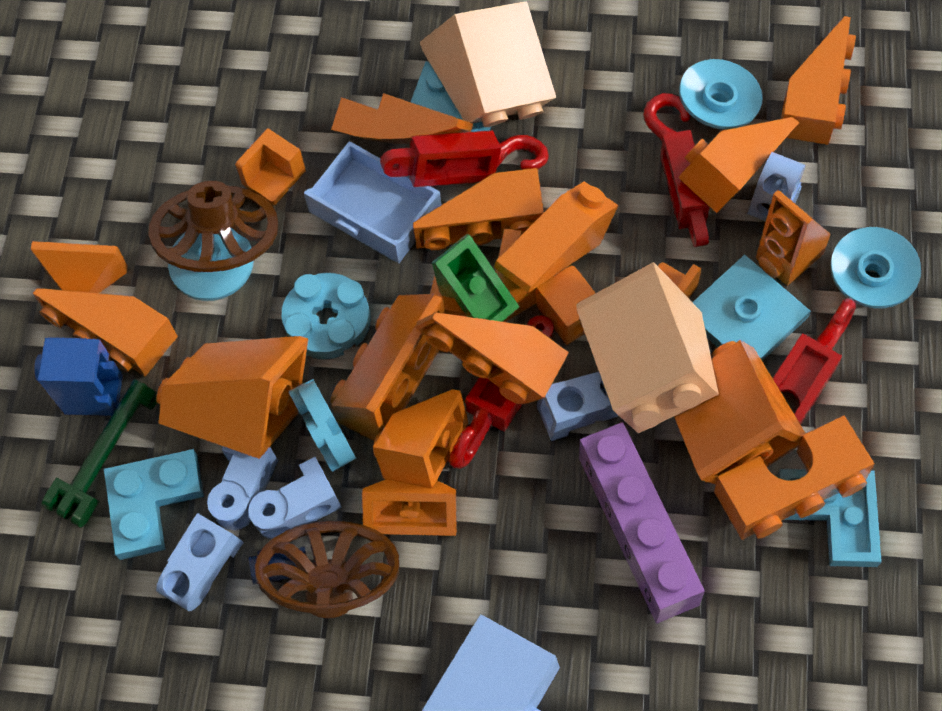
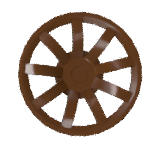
M204 181L195 184L188 191L170 198L161 205L152 216L148 235L153 250L168 264L194 272H219L241 267L264 254L273 244L278 233L279 224L275 209L263 196L252 190L229 186L219 181ZM246 198L261 207L253 212L241 211L239 209ZM187 200L189 209H183L177 204ZM167 213L181 220V222L172 227L160 226L162 219ZM266 217L268 221L267 230L265 231L254 230L244 223H255ZM230 228L246 239L258 243L247 252L243 251L236 242ZM186 232L181 241L172 248H167L161 241V238H174ZM199 234H202V248L199 261L181 257L192 247ZM214 234H219L232 258L212 261Z
M344 521L313 522L286 530L274 537L262 548L255 563L256 582L261 591L270 600L283 607L311 613L321 618L339 617L346 614L349 610L365 606L378 599L391 588L400 570L397 549L385 535L365 525ZM320 533H341L332 559H327ZM307 536L314 562L312 563L301 550L289 542ZM355 536L371 541L359 548L346 562L349 546ZM378 552H384L388 561V565L379 562H370L362 565L367 558ZM275 553H281L291 559L297 567L282 562L269 565L268 563ZM371 574L383 576L384 578L379 585L371 591L360 581L361 578ZM275 575H283L293 580L284 584L278 591L272 586L268 578ZM298 591H305L306 602L291 599V596ZM353 593H355L358 598L353 599Z

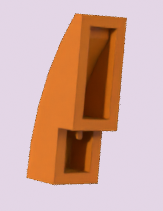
M383 93L378 109L341 97L331 130L371 141L410 144L412 136L471 132L473 123Z

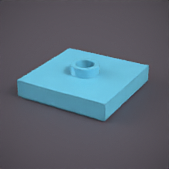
M743 255L693 301V304L702 312L707 338L715 346L719 347L730 341L738 342L741 340L754 347L762 361L809 317L811 312L746 255Z

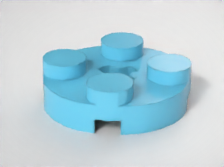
M336 273L305 274L300 276L296 280L294 288L286 296L282 306V323L288 337L302 336L308 338L306 355L312 358L333 359L344 355V350L351 348L354 344L358 346L364 340L370 327V309L361 285L357 281ZM323 308H332L334 313H338L336 318H329L327 324H321L319 316L316 314L318 311L323 310Z
M314 379L288 391L299 413L303 415L306 426L331 471L333 472L356 459Z

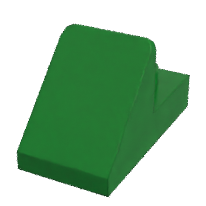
M469 234L464 235L432 262L440 294L445 297L454 298L467 317L502 322L520 307Z

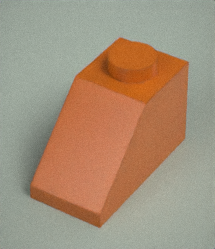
M452 389L392 414L383 431L376 435L373 444V453L377 458L384 479L428 488L434 487L449 459L453 446L469 423L461 391Z

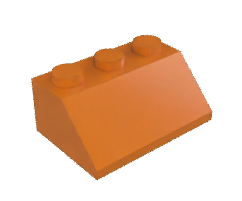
M436 294L398 295L391 308L385 307L382 310L375 325L376 333L369 344L363 343L354 357V369L347 380L342 379L339 381L332 393L330 402L337 423L374 441L376 435L383 431L392 414L406 408L439 352L438 349L426 341V335L416 329L415 325L419 320L435 312L445 314L442 297Z

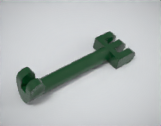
M136 379L133 380L71 484L56 477L42 500V507L52 511L58 506L56 514L63 519H68L74 512L71 523L79 528L87 523L99 503L97 499L86 494L139 405L141 404L150 410L156 406V391Z

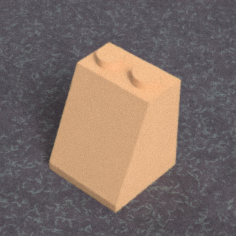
M527 1L454 14L420 41L422 51L464 121L470 123L482 122L484 127H491L506 122L509 115L518 114L519 119L523 120L543 113L542 106L556 98Z
M654 262L576 304L580 321L612 409L638 434L719 395L702 312Z

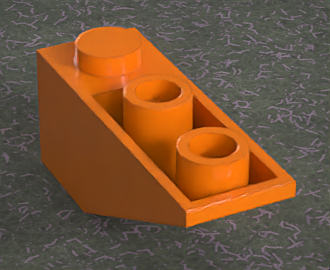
M844 16L790 77L783 102L781 119L794 117L799 123L786 138L828 145L833 129L841 130L846 105L838 103L839 95H846L851 69H844L845 59L851 60L856 35L849 34L851 17Z
M538 169L494 173L413 222L417 249H444L449 245L455 244L466 234L472 237L476 245H483L492 240L502 239L504 228L519 230L523 234L544 213Z
M777 190L771 200L756 259L759 261L763 271L772 278H778L788 286L824 254L831 234L786 195Z
M40 288L33 292L43 307L40 314L48 322L57 328H61L64 324L74 330L73 335L75 338L100 339L109 353L108 359L114 361L117 367L125 372L132 368L146 376L178 337L167 317L134 296Z
M436 312L419 320L415 325L416 329L426 335L425 339L431 346L440 351L450 352L463 361L462 365L469 373L480 378H487L500 387L499 392L502 396L517 404H527L545 398L569 353L538 329L528 325Z

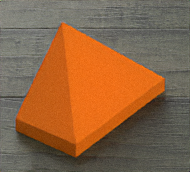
M32 241L31 251L43 269L57 286L64 291L100 293L127 273L128 265L117 246Z
M385 479L362 490L363 525L375 529L382 534L456 536V489L438 480L433 488Z

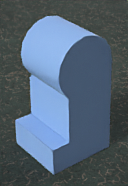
M771 152L758 180L747 214L766 221L769 210L762 206L761 203L771 204L773 194L777 190L796 203L802 187L800 180L806 165Z
M599 372L552 384L545 398L537 402V408L551 441L566 437L569 431L594 424L595 421L609 420L618 416L612 409Z
M223 446L222 452L229 460V465L222 478V482L211 490L207 500L208 510L223 528L235 531L244 528L251 522L248 514L249 504L254 496L259 492L265 491L278 462L270 447L258 459Z
M316 457L299 465L304 474L303 477L277 491L266 490L259 492L253 497L249 504L248 514L250 520L262 536L273 539L286 530L313 523L342 508Z
M197 513L167 560L168 564L159 577L156 591L187 611L194 610L208 594L212 582L230 556L234 558L244 542L234 534Z

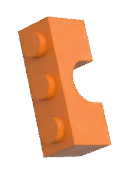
M845 415L802 435L796 452L804 463L807 474L800 479L788 481L774 476L768 470L761 456L717 476L714 492L741 540L753 534L758 539L764 538L783 526L782 520L796 513L800 518L807 517L820 510L825 505V499L837 493H840L843 498L848 497L867 485L866 479L875 463Z

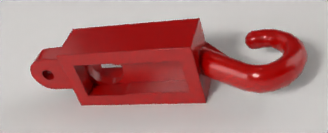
M662 93L654 96L647 102L643 112L644 121L648 128L662 141L660 158L679 229H689L694 247L707 246L709 244V236L706 223L710 206L678 178L690 165L684 157L695 146L691 130L676 132L661 122L656 113L664 106H672L679 110L680 118L683 122H688L691 119V115L684 108L679 96Z
M492 130L412 136L410 148L388 150L381 156L380 164L387 176H409L413 187L481 182L496 173L497 167L502 161L516 150H526L536 156L532 160H522L520 163L522 170L540 169L546 165L549 154L547 147L535 137L516 135L499 143Z
M845 298L841 302L830 322L816 340L803 333L801 334L773 377L780 392L792 393L798 399L799 407L794 415L800 425L840 363L842 355L832 349L844 333L856 309V303L851 298Z
M540 315L528 321V326L541 329L542 331L540 332L552 339L554 328L552 321L548 317ZM479 377L465 399L466 412L474 415L470 426L464 428L449 455V463L455 469H462L471 462L491 425L505 432L522 405L502 396L499 392L500 387L487 378Z

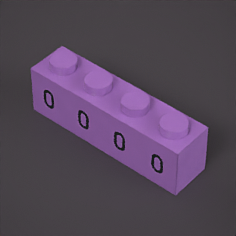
M619 423L580 439L579 460L655 623H660L700 606L705 590L624 423Z

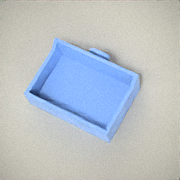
M350 141L313 188L307 189L304 192L310 213L398 264L416 242L413 222L442 205L440 191L431 186L413 187L409 176H387L381 167L379 157Z
M480 614L422 711H541L537 709V706L560 668L557 658L552 653Z

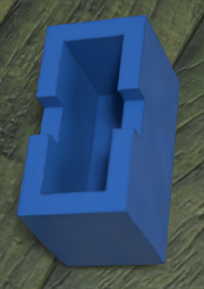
M45 338L43 352L35 360V377L64 414L112 416L119 405L123 374L114 361H108L109 353L100 339Z

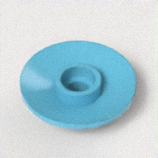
M710 59L692 65L684 73L679 86L680 100L686 111L702 124L717 129H733L747 125L759 113L763 100L762 90L755 77L740 65L726 60Z
M865 227L848 233L838 242L831 257V274L838 289L847 298L853 299L855 303L869 308H888L904 302L915 291L921 277V262L915 248L903 236L885 228ZM873 270L879 274L880 278L871 277L865 271Z
M230 228L236 242L243 251L247 252L252 248L248 239ZM185 233L178 238L173 247L181 241ZM199 234L192 247L181 257L199 261L202 248V234ZM214 234L213 251L215 252L212 261L232 258L219 234ZM254 261L241 267L219 272H194L180 269L171 264H168V270L173 283L183 294L196 300L214 301L228 297L238 291L248 280Z

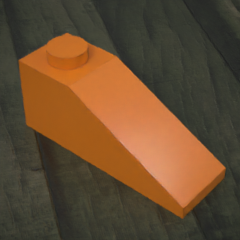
M794 117L723 130L709 144L702 138L684 157L690 165L678 178L717 213L747 183L769 158L771 152L776 150L799 122Z
M585 181L562 194L496 260L494 268L527 293L531 292L598 247L604 238L618 205L607 198L597 187L591 186Z

